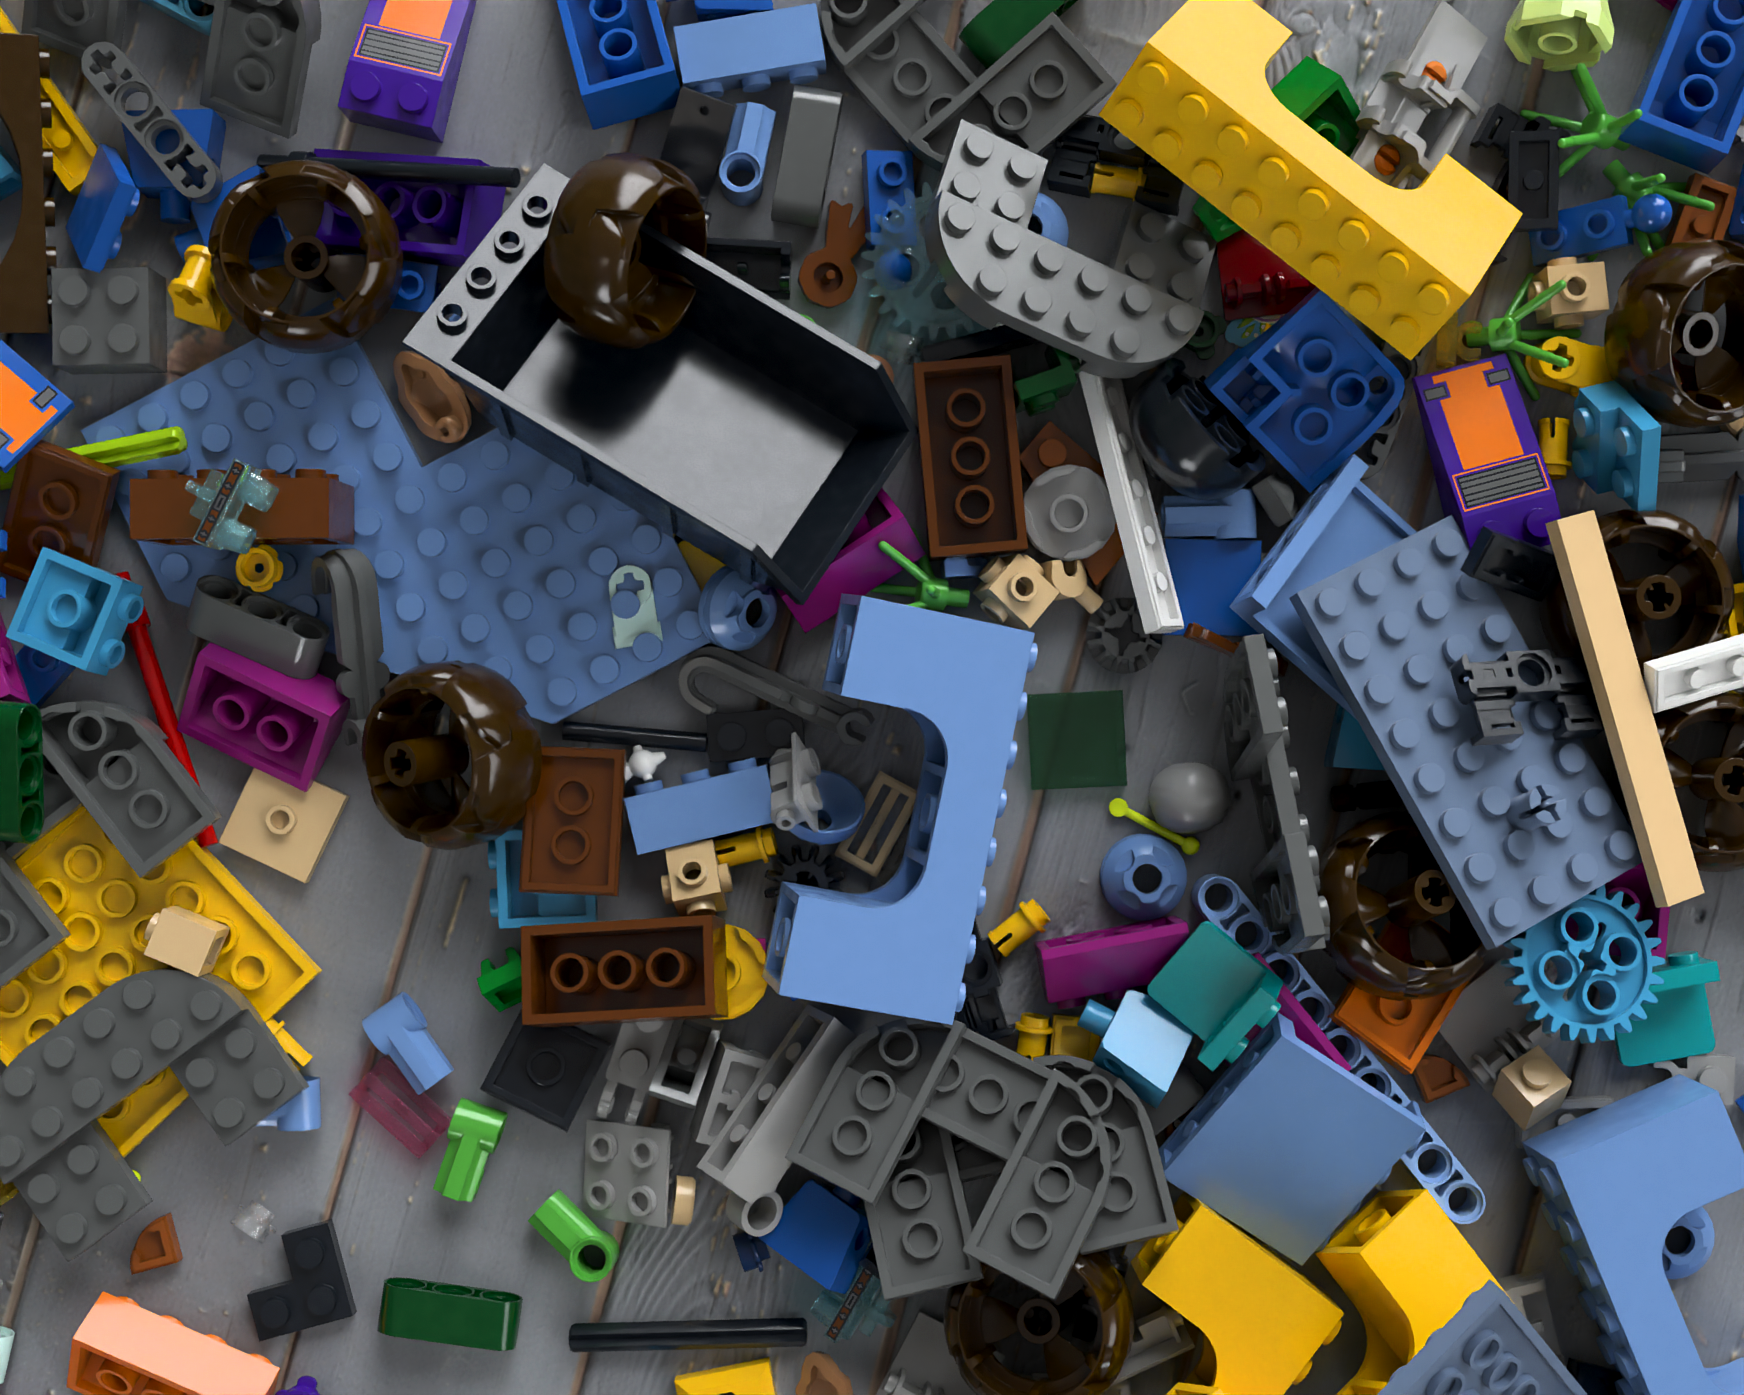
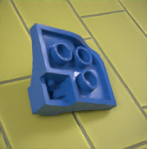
M1317 287L1265 332L1240 349L1238 347L1203 381L1208 389L1309 493L1321 484L1384 424L1398 407L1405 389L1404 378L1396 366L1335 302ZM1376 376H1383L1384 383L1382 387L1375 391L1370 390L1369 382Z

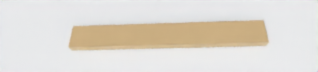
M1591 510L1545 524L1655 907H1669L1704 893L1595 511Z

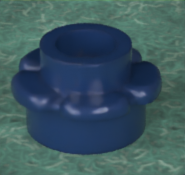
M745 1231L732 1235L744 1272L759 1268V1271L762 1272L764 1270L762 1261L770 1258L766 1243Z

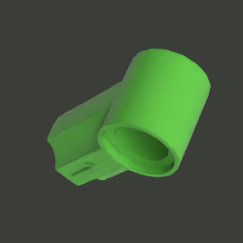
M463 1097L460 1099L450 1122L447 1138L450 1141L433 1187L434 1190L441 1193L442 1196L457 1201L472 1202L475 1199L490 1153L493 1154L502 1136L508 1113Z
M560 1189L528 1220L569 1262L573 1274L582 1281L590 1283L600 1281L607 1276L619 1259L620 1249L615 1237L607 1231L600 1230ZM595 1245L601 1248L606 1257L605 1265L597 1267L589 1264L584 1257V1247Z

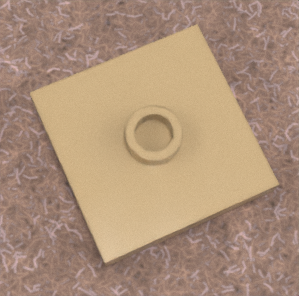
M253 768L219 843L303 883H308L350 796L317 780H314L310 789L304 792L261 770Z

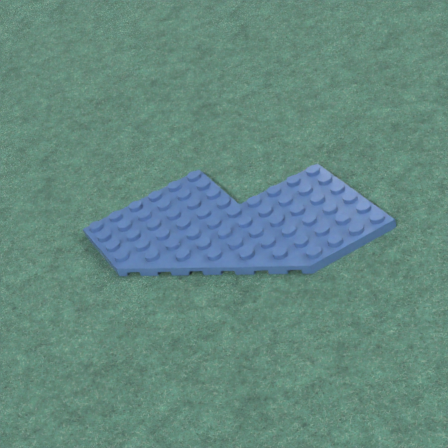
M335 298L299 316H317L335 309L332 303ZM257 337L81 430L87 444L174 426L181 427L184 430L188 447L180 454L113 467L121 470L114 497L129 526L130 479H147V470H176L180 475H192L194 478H197V470L200 469L226 470L229 473L234 461H237L245 466L241 473L243 478H246L247 469L277 470V474L291 475V478H295L296 469L326 470V474L339 475L340 482L353 486L354 545H268L278 552L277 558L283 563L284 572L281 580L273 583L272 589L266 592H259L323 621L330 629V635L325 648L327 652L336 654L331 593L313 594L311 583L312 561L315 557L322 556L330 550L352 548L361 551L369 559L375 571L384 652L378 661L386 664L390 672L401 675L419 665L455 660L482 665L502 674L518 689L527 702V705L524 707L530 717L551 724H556L688 656L697 649L711 644L703 633L699 621V602L702 590L675 538L663 533L662 526L594 485L590 484L587 487L578 482L574 473L516 438L510 441L500 434L499 428L423 466L359 340L331 352L304 354L276 347ZM137 540L166 599L187 607L191 605L198 579L203 576H221L241 584L237 579L235 569L238 556L242 550L249 546L255 548L259 546H163ZM260 563L257 564L256 571L261 573L264 570V566ZM633 565L643 569L649 575L652 582L657 620L661 624L663 641L655 634L642 633L635 638L633 646L616 649L612 629L614 627L612 612L617 617L623 619L634 617L640 609V601L636 594L637 591L644 590L643 580H635L633 573L624 574V582L617 584V592L610 601L609 580L618 568Z

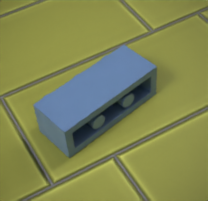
M816 3L673 27L683 86L715 98L723 96L725 90L742 88L744 92L749 93L760 92L770 88L773 82L790 80V83L795 85L807 84L817 80L818 75L826 74V59Z
M753 757L728 763L729 773L716 777H710L709 769H703L680 775L682 785L666 789L663 787L662 780L633 786L636 796L624 798L637 855L773 823L771 820V793L774 791L770 787L768 764L757 766L756 759Z

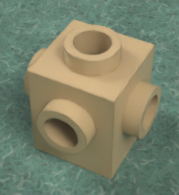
M1562 257L1547 262V267L1532 277V282L1528 287L1529 302L1560 280L1566 282L1565 289L1534 310L1536 311L1537 324L1554 323L1555 330L1581 327L1584 325V320L1594 319L1610 309L1604 261L1577 264V257Z
M1017 553L1002 558L996 556L989 561L978 575L982 582L972 593L982 601L980 607L990 619L999 624L1005 623L1008 627L1023 630L1032 627L1060 592L1043 577L1045 572L1038 562L1027 555Z
M712 839L665 848L669 875L661 876V885L666 905L674 903L679 917L715 916L716 912L728 910L725 893L733 891L731 873L728 863L719 864L718 853Z

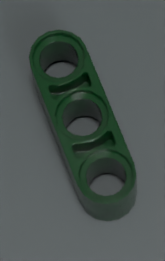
M994 0L965 26L959 35V39L981 64L988 69L1050 13L1054 12L1059 18L1078 0Z
M0 700V841L32 844L40 836L44 825L41 712L35 704Z
M388 1278L384 1280L377 1331L388 1336L494 1351L513 1350L516 1348L523 1299L517 1294L505 1291L412 1278Z

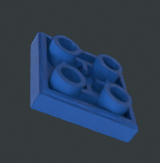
M102 143L99 144L65 227L83 268L98 273L101 270L103 271L108 258L113 260L117 256L122 241V234L120 232L125 216H133L140 199V191L136 188L130 176V171L126 168L117 149Z
M1165 538L1163 544L1184 622V629L1172 633H1162V635L1184 636L1188 624H1193V622L1222 637H1243L1259 634L1229 606L1261 564L1262 541Z

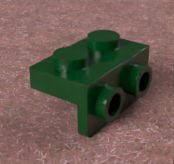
M1048 345L1044 355L1049 370L1016 381L1013 385L1016 414L1027 410L1028 416L1032 417L1054 409L1056 407L1055 403L1060 401L1059 398L1068 396L1076 384V374L1081 372L1079 370V359Z

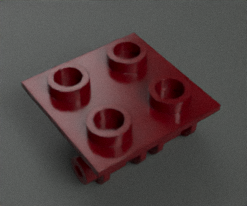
M1244 229L1237 231L1216 244L1225 321L1287 314L1316 287Z

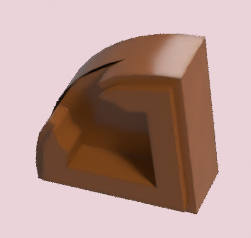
M1424 1053L1412 1073L1422 1101L1426 1104L1471 1085L1459 1068L1448 1060L1433 1054Z
M171 1212L160 1216L148 1224L138 1237L130 1256L131 1275L177 1263L183 1259Z

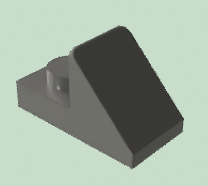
M709 1018L674 1020L648 1095L694 1110L702 1092L724 1023Z

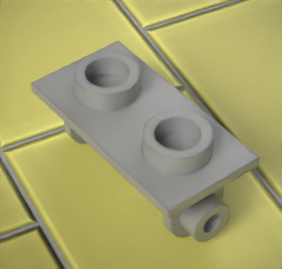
M793 732L791 733L792 748L778 749L770 758V787L774 791L771 793V820L781 830H790L794 828L795 824L806 821L815 833L818 832V810L822 809L823 806L820 792L816 786V776L821 774L820 762L813 748L806 749L797 733Z
M1164 1305L1160 1310L1135 1321L1139 1330L1134 1331L1131 1351L1127 1356L1121 1373L1111 1386L1195 1348L1180 1313L1173 1308L1167 1309ZM1094 1344L1088 1346L1090 1351L1092 1350Z

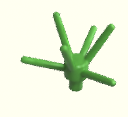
M1579 63L1576 69L1570 70L1589 111V114H1587L1582 122L1527 109L1520 111V116L1531 121L1538 116H1542L1551 121L1550 126L1561 127L1580 133V135L1561 138L1557 142L1560 148L1580 146L1559 165V179L1594 147L1605 150L1613 146L1621 151L1627 150L1631 145L1618 140L1621 129L1643 115L1640 109H1635L1619 118L1608 114L1584 63Z
M1618 159L1612 161L1602 171L1615 187L1612 196H1626L1629 209L1633 208L1639 198L1647 194H1659L1667 200L1706 211H1712L1715 208V204L1712 201L1681 193L1684 192L1687 182H1664L1666 176L1663 173L1644 178L1640 172H1635L1631 175ZM1633 228L1643 256L1646 257L1652 253L1648 237L1656 250L1665 246L1658 232L1650 234ZM1598 254L1589 255L1587 259L1594 261Z
M1530 272L1519 287L1504 317L1490 319L1489 326L1468 328L1466 331V342L1469 348L1490 345L1492 352L1503 351L1506 353L1509 363L1533 401H1537L1540 399V394L1515 351L1562 368H1566L1569 365V360L1523 343L1521 340H1541L1557 336L1579 338L1582 332L1580 329L1521 330V319L1566 287V282L1560 280L1521 307L1528 294V287L1532 282V277L1535 275Z
M911 527V529L913 530L915 536L917 537L919 543L921 544V546H922V548H923V545H922V543H921V541H920V539H919V536H918V534H917L916 529ZM879 542V549L914 576L918 583L916 587L881 583L870 592L915 597V602L908 604V606L943 612L946 606L967 608L970 596L969 590L949 587L947 579L936 578L926 554L918 559L920 569L887 542Z

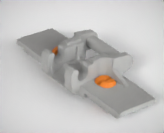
M1438 0L1406 58L1389 62L1356 119L1360 130L1355 138L1359 141L1349 158L1374 178L1398 189H1405L1412 174L1423 181L1446 153L1448 155L1451 154L1468 121L1476 119L1481 110L1480 106L1461 87L1488 37L1448 3ZM1452 109L1453 111L1428 156L1425 157L1424 151L1427 148L1425 145L1427 142L1416 134L1431 110Z

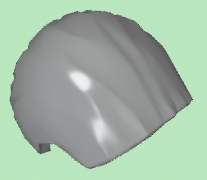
M1176 763L1164 768L1153 779L1149 789L1148 803L1156 822L1160 826L1179 834L1203 832L1222 823L1224 817L1227 816L1228 809L1232 806L1230 801L1231 788L1228 786L1225 774L1209 763Z

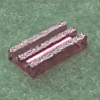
M382 1057L348 1094L418 1159L447 1130L452 1120L424 1092L418 1095L403 1073L386 1057ZM381 1073L438 1125L434 1129L427 1125L377 1079ZM368 1088L372 1089L425 1139L421 1142L366 1090Z

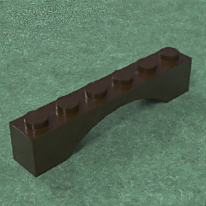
M0 33V118L10 134L19 160L23 188L21 216L15 237L0 264V333L49 334V324H52V295H48L47 275L51 276V269L57 268L56 246H46L45 227H55L54 197H44V177L53 178V149L43 148L42 128H52L51 99L41 98L40 78L50 79L49 49L39 48V35Z

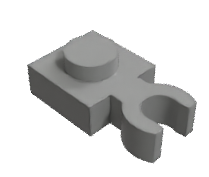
M1700 1054L1682 1058L1681 1066H1677L1670 1060L1648 1064L1654 1068H1664L1666 1079L1681 1074L1719 1092L1724 1105H1733L1736 1057L1723 1054ZM1647 1084V1088L1655 1084Z

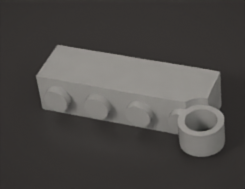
M809 1004L806 1005L696 1166L731 1191L726 1203L728 1219L734 1225L755 1237L770 1233L779 1223L783 1213V1203L775 1190L792 1163L785 1156L833 1065L845 1048L858 1037L835 1017ZM761 1198V1205L758 1211L748 1218V1211L751 1205Z

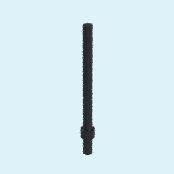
M292 151L289 155L260 154L256 162L262 169L266 166L285 161H320L334 165L338 169L355 175L359 179L517 188L521 179L519 169L513 167L317 157L315 153L306 151Z

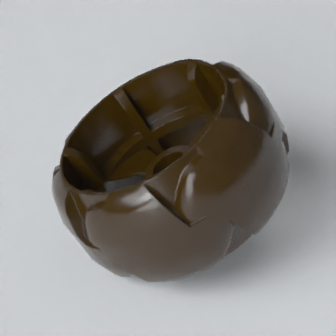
M623 152L607 154L599 160L588 162L568 181L558 199L545 241L543 265L546 289L552 301L557 305L556 314L566 327L587 340L620 349L641 348L646 344L658 342L671 334L680 324L690 307L696 289L661 280L659 278L694 286L679 274L640 263L641 237L638 232L641 224L644 222L698 255L706 257L707 223L700 202L701 197L696 185L686 173L664 160Z
M312 160L285 161L266 166L259 170V175L235 186L225 197L216 212L208 241V251L211 254L210 275L218 298L231 317L248 332L266 343L290 352L304 354L331 352L351 345L360 340L374 324H379L393 305L400 288L403 274V252L397 225L381 199L355 175L338 169L334 165ZM324 202L335 209L343 210L354 221L361 233L359 244L360 249L365 252V257L360 255H337L315 237L321 223ZM270 215L274 219L280 216L285 227L294 238L285 248V264L255 272L254 266L249 263V251L253 238L259 227ZM319 258L318 266L316 268L312 267L311 263ZM295 278L316 292L326 293L336 289L346 298L343 301L338 297L332 302L335 307L334 310L317 316H295L287 314L278 308L287 297Z
M1695 238L1687 242H1675L1653 251L1638 262L1627 274L1618 290V300L1613 313L1607 316L1605 324L1604 351L1607 368L1612 379L1621 385L1656 421L1695 429L1701 426L1714 427L1724 425L1744 417V245L1740 243ZM1706 278L1704 282L1702 311L1683 309L1682 305L1688 295ZM1725 303L1726 328L1720 348L1715 345L1719 336V326L1713 314ZM1681 353L1695 356V386L1691 389H1682L1680 387L1682 384L1678 372L1673 369L1671 355Z
M1631 508L1597 517L1643 681L1644 662L1726 639L1728 635L1726 625L1734 609V584L1727 562L1711 540L1705 539L1697 527L1687 520L1662 510L1635 511ZM1629 543L1646 544L1658 548L1659 557L1665 561L1672 559L1675 564L1663 575H1652L1625 582L1616 560L1608 550ZM1558 571L1542 602L1538 603L1540 622L1546 640L1557 658L1576 657L1582 650ZM1645 592L1648 596L1649 601H1645L1644 599ZM1680 605H1689V608L1682 610V618L1687 619V623L1680 639L1665 652L1659 655H1652L1651 644L1644 622L1666 619L1672 616Z
M459 660L419 665L391 680L384 688L386 695L373 705L366 719L362 737V762L366 766L371 794L378 810L386 821L405 838L422 842L427 847L443 850H456L487 843L497 839L513 828L525 815V803L537 792L542 771L541 740L524 707L527 705V702L518 689L506 677L493 669L475 663H463ZM446 703L451 708L449 733L433 735L437 714L441 712ZM471 754L472 774L469 787L461 775L469 765ZM451 778V796L441 779Z
M1732 690L1653 713L1674 789L1689 785L1690 790L1695 796L1708 801L1704 826L1706 837L1687 832L1697 869L1707 872H1728L1743 869L1744 810L1737 803L1744 802V692ZM1702 721L1730 724L1720 757L1702 758L1691 765L1681 756L1664 747L1666 743H1674L1680 736L1678 731L1691 724ZM1613 764L1612 783L1615 800L1633 830L1615 764Z
M1389 812L1376 815L1344 832L1327 848L1319 864L1320 890L1317 894L1318 896H1325L1328 903L1330 939L1325 941L1326 948L1321 950L1337 961L1336 971L1345 980L1360 990L1385 999L1396 1001L1423 1000L1459 987L1475 975L1485 962L1483 959L1489 950H1486L1410 814L1405 812ZM1400 850L1409 854L1408 880L1390 888L1385 896L1357 883L1358 876L1364 874L1369 866L1368 859L1376 853L1393 854ZM1449 911L1450 934L1430 919ZM1387 916L1394 925L1408 928L1409 945L1414 962L1404 963L1385 951L1373 938L1372 935L1375 931L1372 926L1366 927V924Z
M1103 1250L1081 1255L1079 1252L1056 1301L1041 1293H1037L1026 1301L1020 1309H1017L1006 1302L986 1296L987 1292L992 1289L994 1280L1001 1272L982 1262L980 1263L984 1279L949 1287L944 1306L945 1339L949 1354L954 1357L961 1377L976 1395H1103L1121 1373L1127 1356L1131 1351L1134 1336L1132 1299L1123 1276L1117 1271L1110 1261L1109 1255ZM1083 1285L1086 1288L1082 1291L1086 1298L1092 1297L1097 1313V1335L1094 1346L1087 1356L1072 1343L1058 1335L1068 1326L1072 1318L1069 1298L1077 1293ZM1043 1307L1052 1316L1051 1325H1049V1319L1042 1322L1038 1317L1037 1313ZM1019 1331L1029 1342L1043 1344L1048 1377H1042L1037 1381L1013 1373L995 1357L993 1352L997 1349L993 1343Z

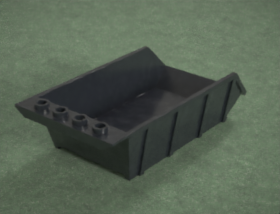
M543 163L404 338L402 344L443 368L445 373L454 377L481 417L499 428L500 434L510 441L516 438L574 473L578 482L587 487L590 484L594 485L662 526L663 533L672 538L676 535L739 572L740 579L751 585L754 581L782 590L797 605H804L919 432L882 363L644 222L641 224L638 232L641 237L639 262L679 274L694 285L691 286L659 278L696 289L695 296L686 315L667 337L654 344H646L641 348L620 349L581 337L560 321L556 314L557 305L550 298L545 286L543 266L545 241L558 199L570 178ZM533 207H540L545 211L542 213H534L530 211V209ZM506 242H513L517 246L512 249H507L503 247L502 244ZM477 278H486L487 280H489V282L484 285L476 284L473 281ZM449 314H457L461 318L457 321H448L444 317Z

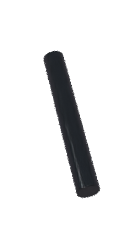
M564 721L562 729V740L627 746L641 745L642 747L706 752L707 733Z

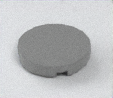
M1072 464L1053 467L1037 477L1024 496L1027 536L1036 549L1052 558L1064 561L1088 558L1102 549L1114 532L1116 519L1106 480L1090 468Z

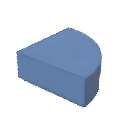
M965 557L945 558L940 563L941 578L947 580L979 578L978 575L987 564V559H984V557L965 559Z

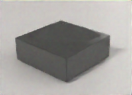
M1278 472L1252 487V491L1275 526H1282L1293 519L1300 511V507L1294 499L1291 485L1281 478Z

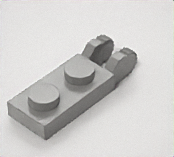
M674 1020L622 1023L604 1077L608 1080L597 1108V1116L607 1118L608 1114L611 1113L615 1103L614 1096L620 1083L636 1089L624 1117L626 1119L625 1124H637L646 1094L649 1091Z

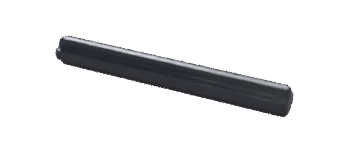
M804 1318L575 1323L571 1325L569 1330V1347L572 1352L803 1347L808 1339L807 1322Z

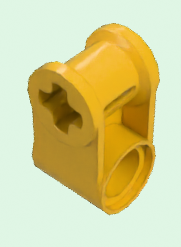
M190 245L184 253L185 265L179 277L171 280L168 286V292L174 305V316L180 320L225 332L233 318L222 305L214 289L210 275L211 254L206 246Z
M1557 336L1534 345V347L1568 359L1569 365L1566 368L1558 366L1552 370L1553 364L1525 355L1523 365L1533 383L1568 393L1575 398L1579 395L1580 388L1613 381L1607 368L1604 347L1589 345L1567 337Z

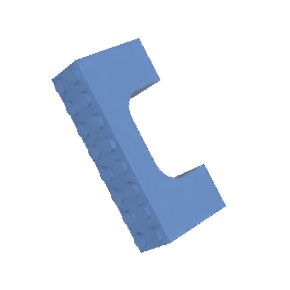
M841 594L822 690L840 696L899 707L905 710L916 721L923 735L925 747L924 760L903 859L897 872L887 883L867 893L852 894L785 881L781 882L762 977L778 995L953 1025L955 1012H960L965 1002L966 986L965 983H962L965 964H970L975 954L976 937L972 934L975 916L981 915L985 906L986 888L982 886L985 868L992 865L996 854V839L992 837L996 818L1002 817L1006 806L1007 793L1005 789H1002L1006 769L1010 770L1013 767L1016 758L1017 743L1013 740L1016 721L1022 720L1027 706V693L1023 692L1026 673L1033 670L1037 659V644L1033 643L1035 632L861 595Z
M1678 1074L1523 1141L1522 1144L1528 1156L1523 1159L1524 1168L1531 1182L1536 1187L1539 1185L1546 1199V1202L1541 1204L1543 1214L1550 1227L1554 1231H1559L1565 1245L1559 1249L1562 1260L1571 1275H1577L1583 1291L1578 1293L1579 1301L1589 1319L1596 1320L1602 1334L1596 1337L1598 1347L1608 1364H1614L1616 1371L1620 1372L1622 1376L1621 1379L1614 1382L1618 1395H1744V1357L1719 1367H1703L1662 1264L1663 1245L1668 1232L1676 1221L1692 1210L1744 1188V1152L1719 1092Z

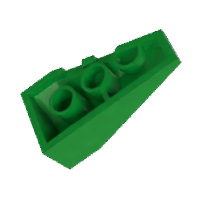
M1306 56L1271 91L1285 108L1347 157H1350L1359 141L1355 138L1360 130L1356 119L1361 111L1342 76ZM1201 195L1192 207L1211 238L1216 242L1243 229Z

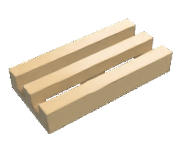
M879 771L864 798L865 813L861 824L883 784L891 787V790L857 853L854 855L847 851L857 831L850 838L841 841L834 853L835 856L874 877H877L913 811L917 790L882 771ZM902 793L908 799L871 864L865 861L864 858L899 794Z

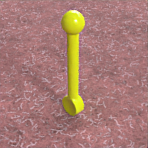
M1115 798L1109 803V811L1113 816H1125L1180 845L1182 851L1187 855H1194L1199 851L1200 843L1195 837L1188 836L1185 838L1160 826L1157 822L1128 808L1126 801L1121 798Z

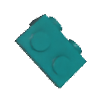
M1205 921L1195 929L1152 979L1147 990L1148 994L1156 1002L1205 1041L1197 1059L1214 1071L1224 1059L1232 1064L1240 1056L1250 1042L1245 1035L1255 1024L1264 1028L1281 1008V1004L1276 1000L1284 981L1214 923Z
M1683 951L1669 954L1668 961H1665L1662 965L1652 967V973L1664 979V984L1649 986L1648 990L1655 995L1658 1002L1656 1004H1640L1647 1018L1639 1021L1629 1018L1633 1030L1630 1033H1618L1614 1029L1618 1060L1625 1066L1634 1067L1712 1052L1715 1048L1716 1043L1705 983L1721 981L1718 963L1714 960L1699 957L1698 951Z

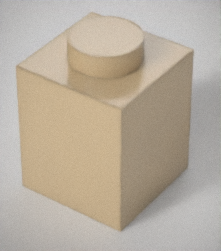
M178 905L163 908L161 913L157 912L153 915L147 925L144 939L149 942L144 955L199 977L212 972L230 927Z
M1537 1045L1501 1069L1492 1095L1522 1130L1526 1131L1562 1106L1572 1081L1545 1051Z

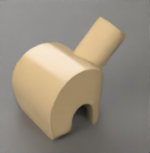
M1083 559L1063 563L1061 560L1040 563L1045 572L1043 577L1060 592L1053 601L1074 598L1090 614L1094 613L1102 605L1104 600L1087 585Z

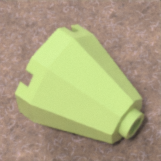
M1520 0L1507 22L1504 41L1519 62L1531 65L1532 57L1543 59L1542 68L1549 71L1576 69L1579 63H1584L1586 67H1593L1600 60L1601 51L1603 50L1606 54L1612 48L1614 26L1608 1Z

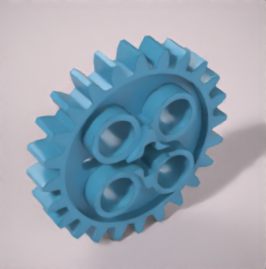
M1604 884L1518 934L1517 938H1512L1502 944L1514 951L1513 958L1501 961L1502 966L1514 968L1515 975L1504 981L1505 986H1519L1521 990L1512 1002L1514 1005L1527 1003L1531 1005L1525 1018L1527 1021H1537L1544 1017L1543 1033H1555L1560 1028L1561 1041H1574L1577 1035L1581 1044L1595 1043L1596 1035L1601 1041H1611L1615 1039L1614 1029L1618 1033H1630L1633 1031L1629 1018L1634 1021L1647 1018L1640 1004H1656L1658 1002L1655 995L1648 989L1650 985L1664 984V979L1652 973V967L1664 964L1665 959L1652 956L1651 949L1658 946L1662 941L1661 938L1646 937L1644 932L1650 928L1653 921L1651 919L1637 921L1634 918L1640 908L1638 903L1629 904L1624 907L1621 906L1624 892L1615 891L1606 896ZM1569 916L1578 925L1579 932L1575 940L1566 932L1565 924ZM1598 923L1603 926V930L1600 936L1597 937L1599 931ZM1612 941L1621 950V959L1617 965L1609 956V946ZM1580 953H1584L1582 960L1578 958ZM1548 959L1557 968V978L1553 984L1544 975V965ZM1584 964L1587 965L1586 971H1582ZM1591 984L1600 993V1002L1596 1009L1590 1004L1587 997L1588 988ZM1569 987L1567 992L1568 1001H1565L1563 999V993L1565 989Z

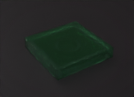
M1123 690L1027 694L1031 790L1127 786Z

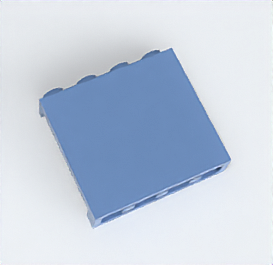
M1354 454L1347 458L1316 487L1229 607L1259 634L1264 633V638L1356 719L1289 599L1297 592L1417 532L1360 481L1369 466Z
M1277 1012L1158 1150L1167 1181L1200 1200L1214 1211L1302 1266L1313 1253L1324 1249L1331 1233L1343 1220H1348L1355 1215L1360 1207L1361 1200L1374 1186H1380L1387 1180L1392 1166L1405 1152L1414 1150L1418 1146L1426 1128L1418 1103L1412 1100L1406 1108L1402 1107L1298 1039L1293 1022Z

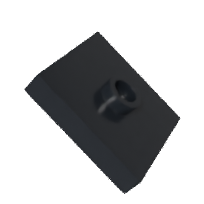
M521 1009L480 1090L567 1133L611 1044L576 1026L533 1027L522 1025Z

